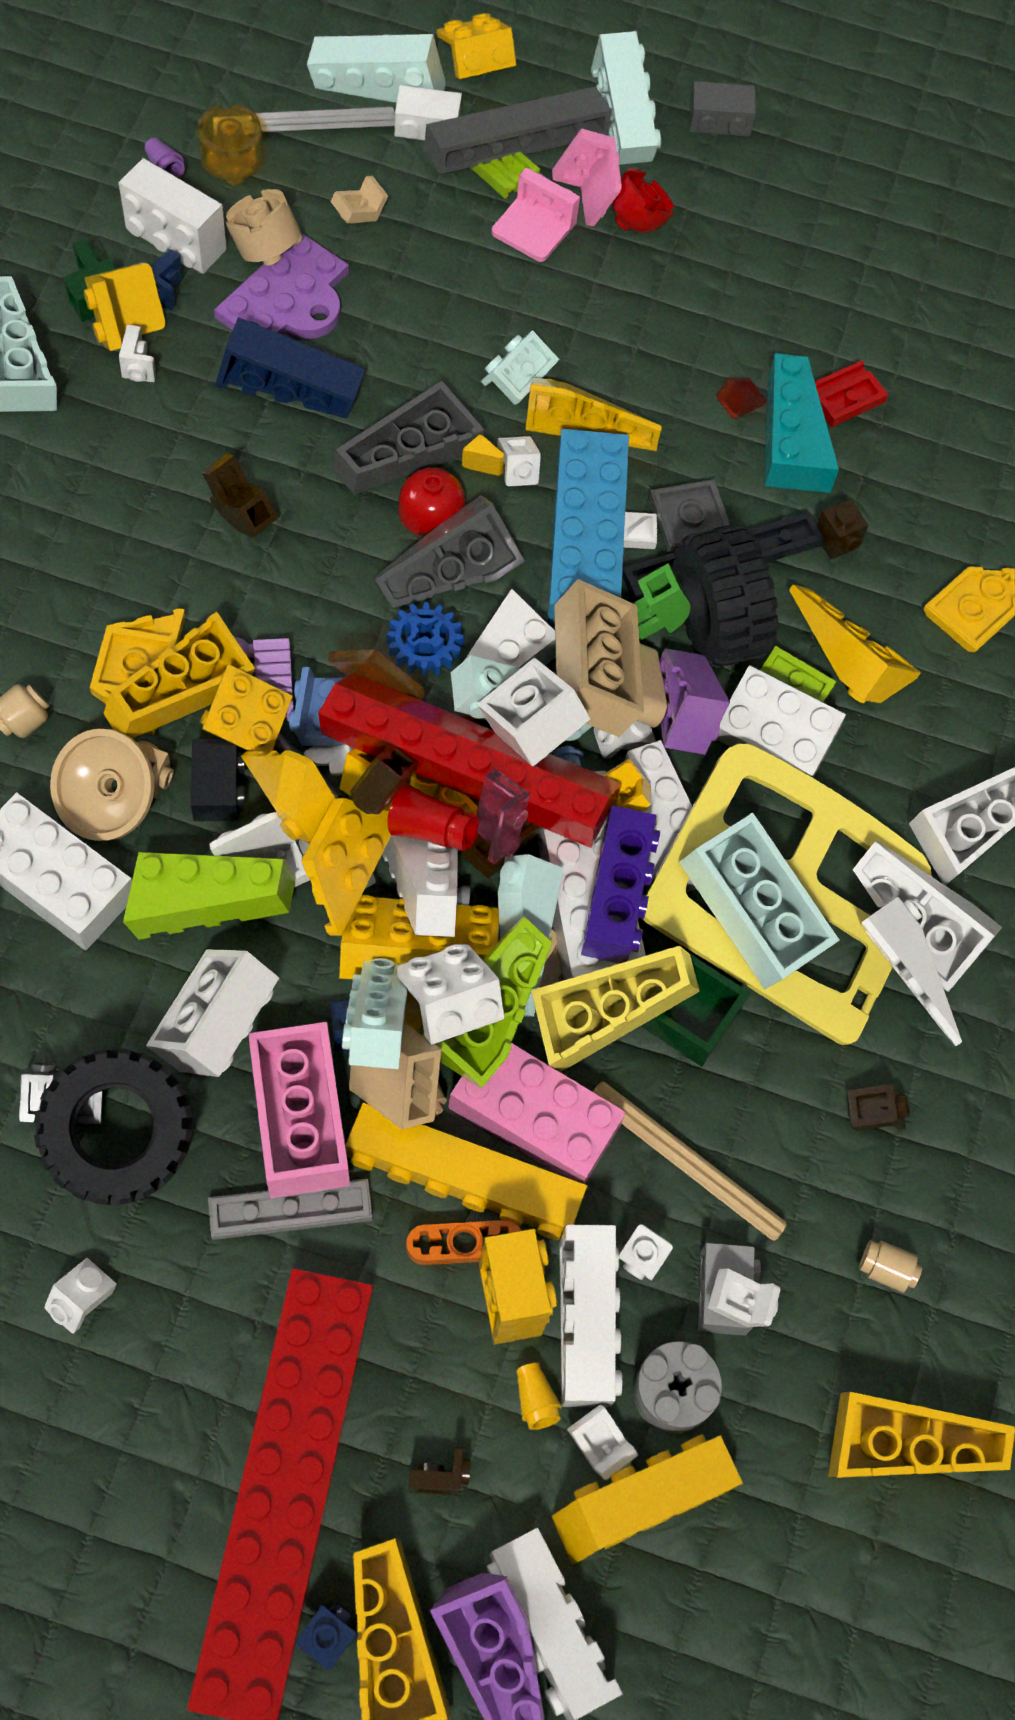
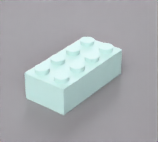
M751 813L699 846L679 862L764 990L781 981L839 941V938L754 813Z

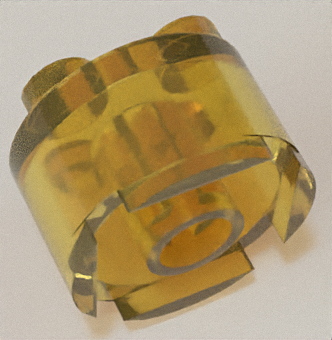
M231 104V108L221 109V105L210 108L200 117L198 122V140L202 167L213 176L224 179L232 185L241 184L245 178L258 171L264 161L263 139L259 118L252 110L238 104Z

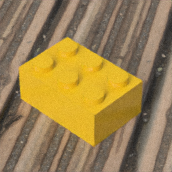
M535 1229L491 1236L484 1239L479 1269L494 1345L542 1336L546 1324L550 1322V1315H553V1307H556L552 1281L545 1282L544 1266L548 1265L544 1240L537 1241Z

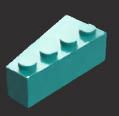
M775 353L768 375L764 486L831 493L839 468L808 357Z

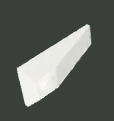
M877 840L853 869L877 907H884L896 897H899L902 902L909 899L922 916L917 922L923 929L942 986L948 992L1002 929L998 923L974 904Z
M896 897L861 923V927L951 1043L957 1046L962 1040L923 929L917 922L922 916L909 899L902 902L899 897Z

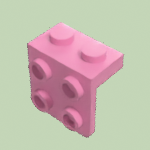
M581 129L552 169V174L555 181L581 187L587 226L594 227L598 220L605 215L606 210L621 191L619 154L617 153L615 138Z
M526 167L519 175L517 199L494 224L492 235L536 261L544 262L576 225L580 196Z

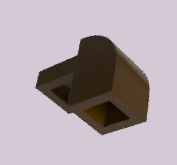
M227 453L201 472L213 494L209 498L219 514L237 531L254 537L279 518L265 490L249 484L235 455Z

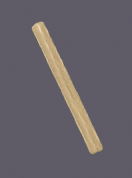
M606 1082L599 1083L592 1091L626 1112L622 1121L626 1128L769 1239L775 1241L779 1238L787 1226L786 1221Z

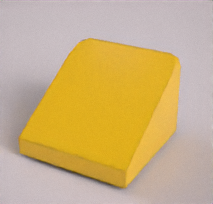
M479 434L463 449L462 466L464 468L497 476L503 473L504 453L483 435Z

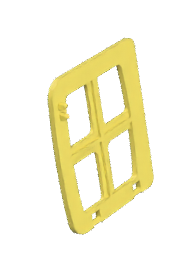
M736 744L729 747L716 762L645 895L649 896L643 920L831 1040L841 1045H849L860 1037L874 1002L879 997L890 974L892 965L861 927V923L870 915L823 886L817 879V870L838 830L866 850H869L877 840L932 877L931 867L921 852L837 792L754 745ZM745 778L772 789L812 812V819L792 858L786 860V862L824 918L863 943L866 947L844 993L818 983L797 970L764 990L719 921L689 898L686 893V885L690 878L679 862L696 848L730 827L724 822L723 816L741 781ZM858 989L867 994L861 1010L851 1005Z

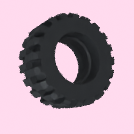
M736 524L685 536L675 550L676 559L673 562L675 573L690 602V613L684 622L687 636L692 641V647L699 655H705L710 666L716 668L762 657L772 649L777 638V598L774 596L773 588L775 587L773 579L770 578L767 560L763 558L762 549L759 543L754 541L755 537L752 533Z
M130 1049L94 1051L95 1053L86 1056L81 1055L72 1060L69 1066L65 1069L61 1068L53 1076L54 1080L48 1088L44 1089L40 1097L42 1100L39 1109L35 1112L36 1135H34V1139L45 1170L50 1172L54 1178L53 1180L61 1188H65L79 1199L96 1204L121 1205L153 1194L166 1185L177 1173L188 1154L191 1144L193 1118L183 1087L167 1067L144 1053H137ZM120 1088L134 1092L146 1102L153 1117V1135L149 1145L139 1157L122 1165H105L93 1160L81 1148L76 1135L77 1117L82 1106L94 1094L106 1089Z

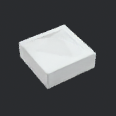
M625 512L624 547L655 549L657 544V515Z

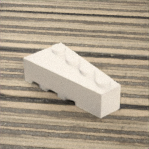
M391 835L382 855L384 860L389 863L391 877L395 878L397 882L399 897H403L405 901L404 909L415 935L454 937L458 849L453 847L446 848L413 838Z
M566 1225L559 1243L562 1407H597L600 1404L604 1407H611L615 1402V1396H621L622 1373L621 1370H615V1354H620L621 1351L620 1328H615V1312H619L620 1291L619 1287H616V1272H618L619 1251L618 1247H616V1225Z
M536 1528L492 1551L489 1555L492 1563L487 1565L489 1574L508 1577L527 1615L536 1672L544 1671L551 1688L545 1690V1694L555 1715L559 1716L563 1713L566 1720H577L622 1695L615 1679L607 1682L602 1672L606 1669L603 1662L604 1656L596 1641L594 1642L590 1635L585 1636L582 1630L585 1627L583 1615L571 1594H565L562 1588L565 1585L564 1578L539 1529Z

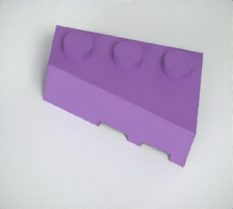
M665 648L659 660L667 700L666 713L660 723L664 748L705 755L711 741H716L719 735L720 722L730 701L705 655Z

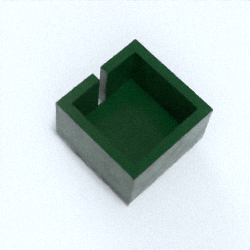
M690 954L700 992L641 1025V1027L703 1067L742 1010L750 993Z

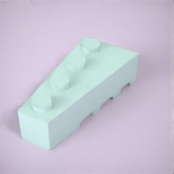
M636 31L600 34L591 67L593 78L598 77V85L596 87L612 109L608 135L615 138L616 149L619 154V165L652 162L656 150L661 146L660 131L655 129L653 121L655 119V104L653 100H649L648 95L650 77L649 73L644 72L643 69L645 59L644 46L638 43Z
M433 34L314 37L307 62L316 89L396 103L400 85L444 91L446 85Z
M0 276V412L57 411L56 383L53 376L49 373L45 356L40 351L36 341V334L32 325L29 324L25 307L12 276Z

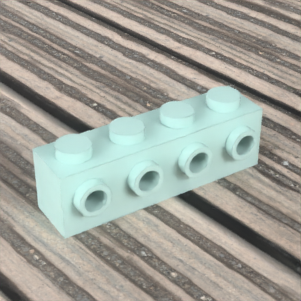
M470 655L451 672L454 710L469 714L474 718H485L477 703L521 668ZM588 724L583 725L566 741H574L580 738L592 726Z
M377 958L371 961H363L361 975L354 974L342 1040V1049H350L349 1065L399 1069L408 994L407 987L397 974V967L402 964H394L391 960Z

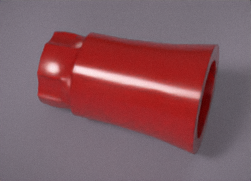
M405 785L397 792L391 803L387 826L392 836L413 838L446 848L453 847L465 851L467 848H471L476 840L479 819L472 813L464 812L460 807L445 803L410 785Z

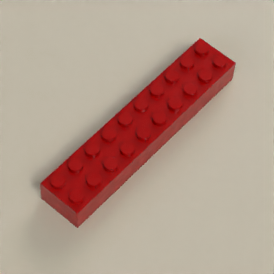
M297 1269L291 1270L187 1711L229 1720H280L372 1302L373 1285Z

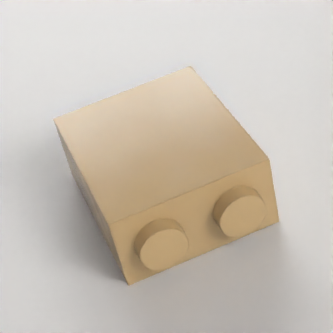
M404 1023L399 1069L351 1065L349 1089L400 1129L433 1122L435 1120L441 1048L435 1044L431 1045L423 1035Z

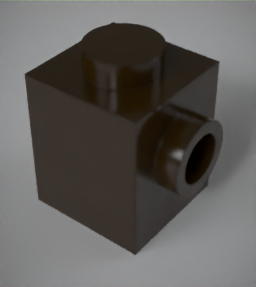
M852 499L823 510L817 523L824 538L821 546L830 560L860 548L869 526Z

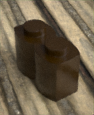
M388 745L383 753L377 755L350 790L355 806L366 814L382 813L386 806L391 804L397 792L406 785L417 771V762L397 746Z

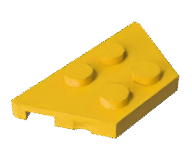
M185 609L173 610L174 615L152 619V615L137 618L133 622H119L107 625L90 684L91 694L107 704L109 695L114 688L145 665L148 666L158 659L159 654L167 648H172L178 644L186 618ZM156 729L151 730L147 733L150 735H155Z
M333 798L301 859L305 873L312 883V892L316 904L325 906L330 920L325 925V929L330 936L342 935L391 837L387 826L389 811L383 810L380 814H366L358 809L352 800L347 798Z

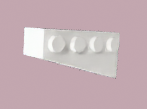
M661 740L627 751L625 760L631 759L651 785V805L646 813L656 815L654 829L660 831L656 853H649L648 862L655 863L651 883L692 809L689 798ZM690 879L686 885V892L696 889ZM644 884L646 894L650 886Z
M1015 767L922 810L909 823L943 885L946 886L1015 826Z

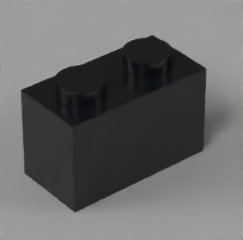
M192 739L191 811L193 821H238V807H245V785H239V774H245L246 764L241 757L245 752H238V746L225 739Z

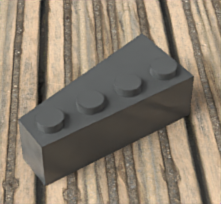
M440 381L335 450L333 471L355 495L414 474L418 470L430 468L461 457L463 449L479 434L483 435L485 429L444 382Z

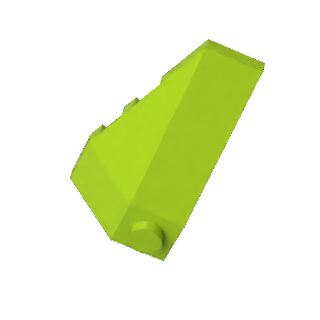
M522 917L482 959L499 978L504 1019L435 1043V1045L441 1048L440 1062L480 1088L484 1087L508 1058L518 1024L523 1020L526 1012L524 1010L533 986L537 984L553 943L526 917ZM422 1025L417 1032L425 1037Z

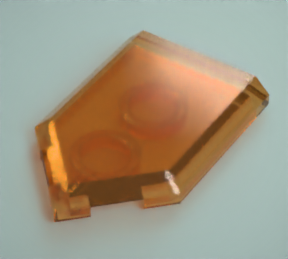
M376 649L332 651L328 655L329 662L347 676L356 673L424 701L425 692L423 687Z

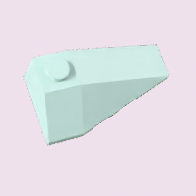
M531 855L505 856L504 865L500 872L498 889L500 940L522 917H526L550 939L563 867ZM543 969L536 986H533L532 990L540 988ZM532 992L524 1010L526 1012L524 1016L534 1017L535 1005Z

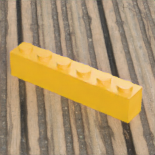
M362 1103L345 1145L346 1156L351 1158L350 1162L356 1167L369 1171L373 1167L388 1172L387 1176L396 1182L409 1184L410 1181L424 1185V1190L431 1195L440 1198H447V1195L463 1200L462 1204L477 1212H484L485 1209L499 1213L501 1220L512 1221L518 1226H522V1223L538 1228L537 1232L540 1235L553 1240H559L562 1237L566 1225H574L587 1188L585 1184L422 1124L400 1129L372 1106Z

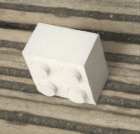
M535 657L477 703L495 734L532 767L591 720L575 690Z

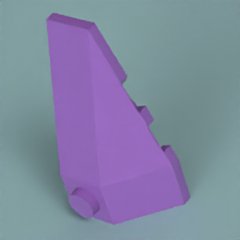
M481 1573L447 1587L430 1612L483 1719L544 1720L528 1618L508 1577Z

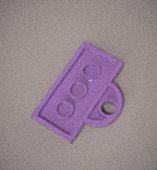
M302 234L303 239L301 242L283 252L281 259L273 265L263 264L215 308V319L231 330L234 329L239 317L247 321L256 322L261 327L279 334L288 333L302 339L324 336L332 331L339 321L340 301L333 288L349 274V264ZM318 313L328 316L325 320L321 321L312 318L313 315Z

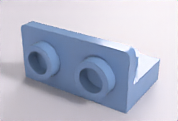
M302 667L301 678L296 680L294 688L295 710H291L289 714L290 730L295 731L301 746H343V743L321 734L318 712L335 683L344 678H315L311 667Z

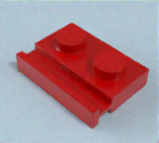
M862 360L815 381L824 417L831 427L884 404L887 400L888 393L871 371H866L864 368L865 363Z

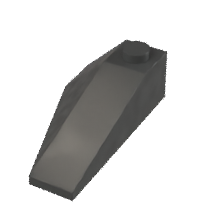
M480 496L461 508L449 519L439 524L376 575L374 580L390 606L395 608L432 598L433 595L446 591H458L472 584L495 581L524 563L525 560L494 505L483 496Z

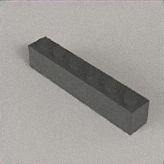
M595 86L428 123L425 130L424 151L439 174L474 167L480 163H491V160L494 159L500 161L501 157L511 154L514 156V153L518 152L526 155L569 145L581 129L608 136L612 109Z

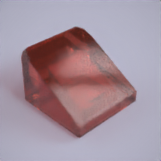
M750 378L728 379L716 396L733 419L742 417L767 403L766 398Z

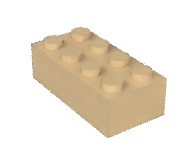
M577 579L554 605L557 676L575 690L591 718L586 724L620 737L644 714L637 605Z

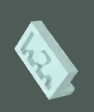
M533 330L523 338L519 334L516 335L504 347L508 353L503 358L497 355L484 368L488 374L481 380V383L486 386L493 381L514 405L519 403L529 393L533 377L542 379L559 361V358Z

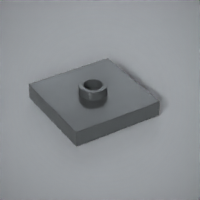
M714 479L650 490L649 499L654 514L657 515V523L668 553L675 552L679 542L689 534L730 525Z

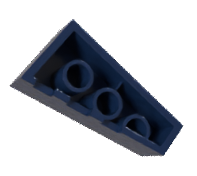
M238 317L227 344L215 386L226 389L228 384L242 387V393L255 396L257 391L274 395L277 402L287 404L297 400L303 402L306 409L347 418L365 369L349 360H342L325 353L317 347H310L293 340L285 334L276 333L261 327L256 322Z

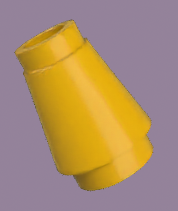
M530 1363L518 1368L516 1373L522 1420L527 1422L531 1430L543 1429L557 1423L561 1419L559 1414L561 1405L541 1370L540 1364Z

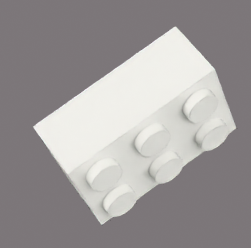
M144 158L118 182L126 229L134 236L142 237L161 252L173 250L180 255L183 265L189 268L192 267L202 274L227 250L221 203Z
M749 665L730 699V704L720 722L719 735L716 740L730 747L736 744L754 745L813 778L840 730L846 714Z
M206 949L146 1047L179 1072L220 1077L221 1073L231 1065L233 1054L241 1040L251 1032L253 1021L258 1012L271 999L273 988L279 977L248 951Z

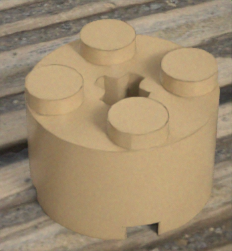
M266 189L260 191L263 197L253 200L251 195H248L235 203L226 214L228 220L226 225L245 261H263L264 265H273L281 259L283 252L301 242L303 236L283 192L277 189Z

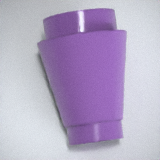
M151 138L146 142L144 149L150 162L179 179L185 169L183 157L158 138Z

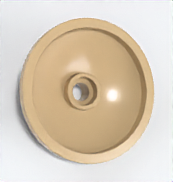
M110 729L85 731L71 739L63 747L55 760L50 780L52 802L62 822L75 834L95 841H109L121 838L136 829L150 809L154 795V774L150 760L142 747L134 739L122 732ZM114 780L117 781V790L115 792L111 787Z

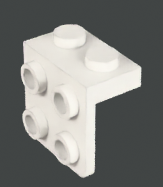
M277 812L262 814L251 823L235 831H227L221 834L218 839L209 845L214 856L284 859L296 878L294 887L310 880L305 873L301 861L303 858L297 842L288 837L282 830L280 823L283 821Z
M467 944L451 945L443 951L426 957L413 958L408 963L397 967L399 979L420 1004L425 1038L431 1045L504 1019L499 978Z

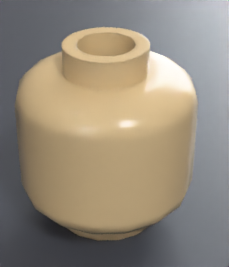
M15 684L0 697V730L7 737L12 733L20 738L28 737L47 721L48 713L46 709L49 707V704L31 684L27 687Z

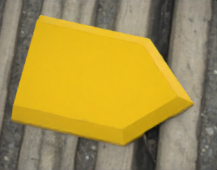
M968 566L924 606L923 609L926 616L968 652H977L1015 617V568H1002L1000 571L983 570V567Z

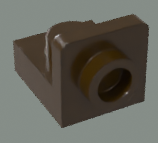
M893 1083L847 1090L851 1126L855 1131L894 1126L897 1130L906 1129L905 1118L910 1117L908 1098L906 1094H901Z
M454 1447L452 1472H444V1465L434 1463L419 1464V1470L410 1469L408 1493L459 1496L460 1486L469 1485L470 1459L462 1458L463 1447Z

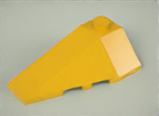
M794 584L789 589L838 678L849 687L847 692L855 700L861 703L866 701L882 703L916 680L921 674L920 671L888 645L884 648L874 641H869L867 638L871 633L848 620L843 622L842 619L845 616L843 612L811 589Z

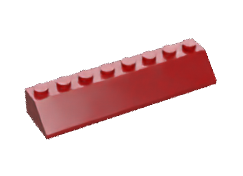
M356 673L335 683L318 712L322 735L374 757H377L379 753H383L388 745H395L417 762L418 769L414 774L503 811L506 809L518 818L539 825L544 829L589 848H592L622 787V784L552 754H548L532 767L497 736L493 730Z

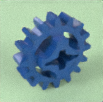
M424 602L423 609L418 610L414 604H410V613L407 614L399 610L397 620H390L389 632H387L389 656H396L397 667L407 664V673L410 675L415 669H420L422 677H426L427 670L431 669L436 675H440L442 665L451 669L453 659L460 658V647H463L464 635H461L462 625L461 623H454L453 612L443 615L442 605H438L435 610H430L429 603ZM404 632L407 634L406 644H403L401 639ZM445 634L448 637L447 646L444 645L443 636Z

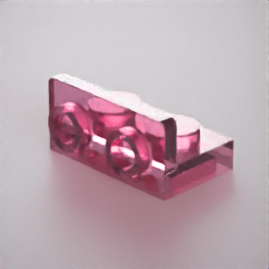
M496 769L485 775L476 813L479 819L477 833L491 843L488 860L493 864L505 856H512L521 844L519 836L522 825L528 817L526 809L530 797L528 791Z

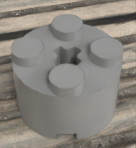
M686 1342L664 1344L652 1351L638 1369L633 1384L635 1406L645 1421L663 1432L669 1434L689 1432L703 1423L718 1406L722 1391L720 1372L713 1359L701 1346ZM674 1379L677 1384H683L685 1387L681 1397L676 1390L670 1391L668 1388Z

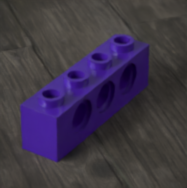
M614 805L611 806L581 955L620 964L628 961L631 951L638 953L643 930L636 928L637 919H644L649 896L642 895L644 884L650 886L655 863L648 862L649 853H656L660 838V831L654 829L655 814ZM622 850H630L636 855L626 854ZM623 882L627 884L630 888H622L618 886L616 883ZM616 915L621 917L624 921L617 922L612 920L609 916Z

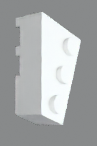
M511 589L465 660L470 655L522 668L535 657L543 665H546L556 657L555 630Z

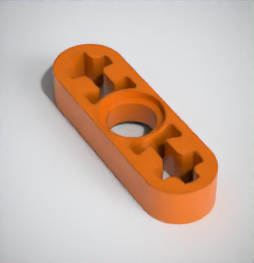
M509 1220L420 1225L409 1233L406 1251L409 1258L419 1265L479 1262L483 1245L481 1231H488L487 1237L499 1235L500 1231H507L508 1234L519 1232L521 1229L517 1224ZM461 1232L470 1233L476 1240V1247L469 1253H461L453 1245L454 1237ZM441 1234H448L446 1241L448 1254H441L442 1246L430 1247L429 1254L427 1255L421 1254L420 1248L413 1247V1244L419 1243L420 1236H428L429 1242L437 1243L442 1240Z

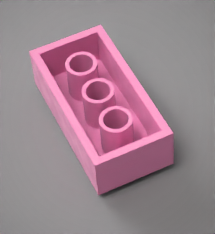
M327 1022L248 1033L266 1181L270 1199L350 1186Z
M512 1044L508 1058L483 1088L478 1087L462 1076L450 1094L448 1107L553 1173L582 1184L587 1182L620 1128L626 1114L622 1109Z

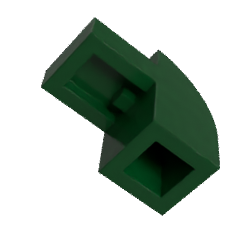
M85 239L72 244L79 271L63 277L67 298L82 322L95 317L93 309L89 310L83 290L87 289L85 277L115 270L112 258L102 261L98 251H92Z

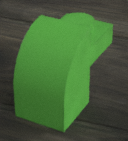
M669 563L638 580L644 594L643 598L633 603L637 605L639 641L664 627L669 633L678 629L690 613V602L677 574Z

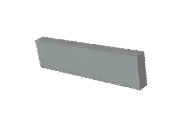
M368 1179L352 1180L348 1187L270 1199L269 1191L208 1198L212 1240L372 1221Z

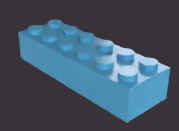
M561 429L557 461L547 624L549 626H555L554 605L577 579L621 598L629 435Z

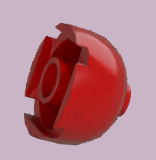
M634 167L628 168L620 177L621 191L612 202V207L616 214L615 220L622 229L626 231L631 229L634 232L646 234L661 228L674 215V212H670L674 205L668 194L655 180L649 184L643 179L646 173Z
M440 468L418 470L405 480L400 489L398 515L402 524L413 534L420 536V532L428 534L439 524L466 506L465 492L460 482L448 471Z

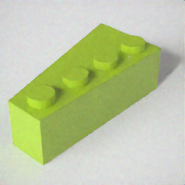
M138 852L123 923L138 940L151 938V934L161 932L175 934L184 932V928L205 925L208 928L220 926L221 922L240 919L241 921L286 914L290 912L296 878L284 859Z

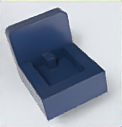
M336 1603L333 1609L329 1605L324 1604L298 1637L296 1644L325 1669L330 1670L346 1648L357 1637L358 1629L353 1626L357 1618L339 1603Z

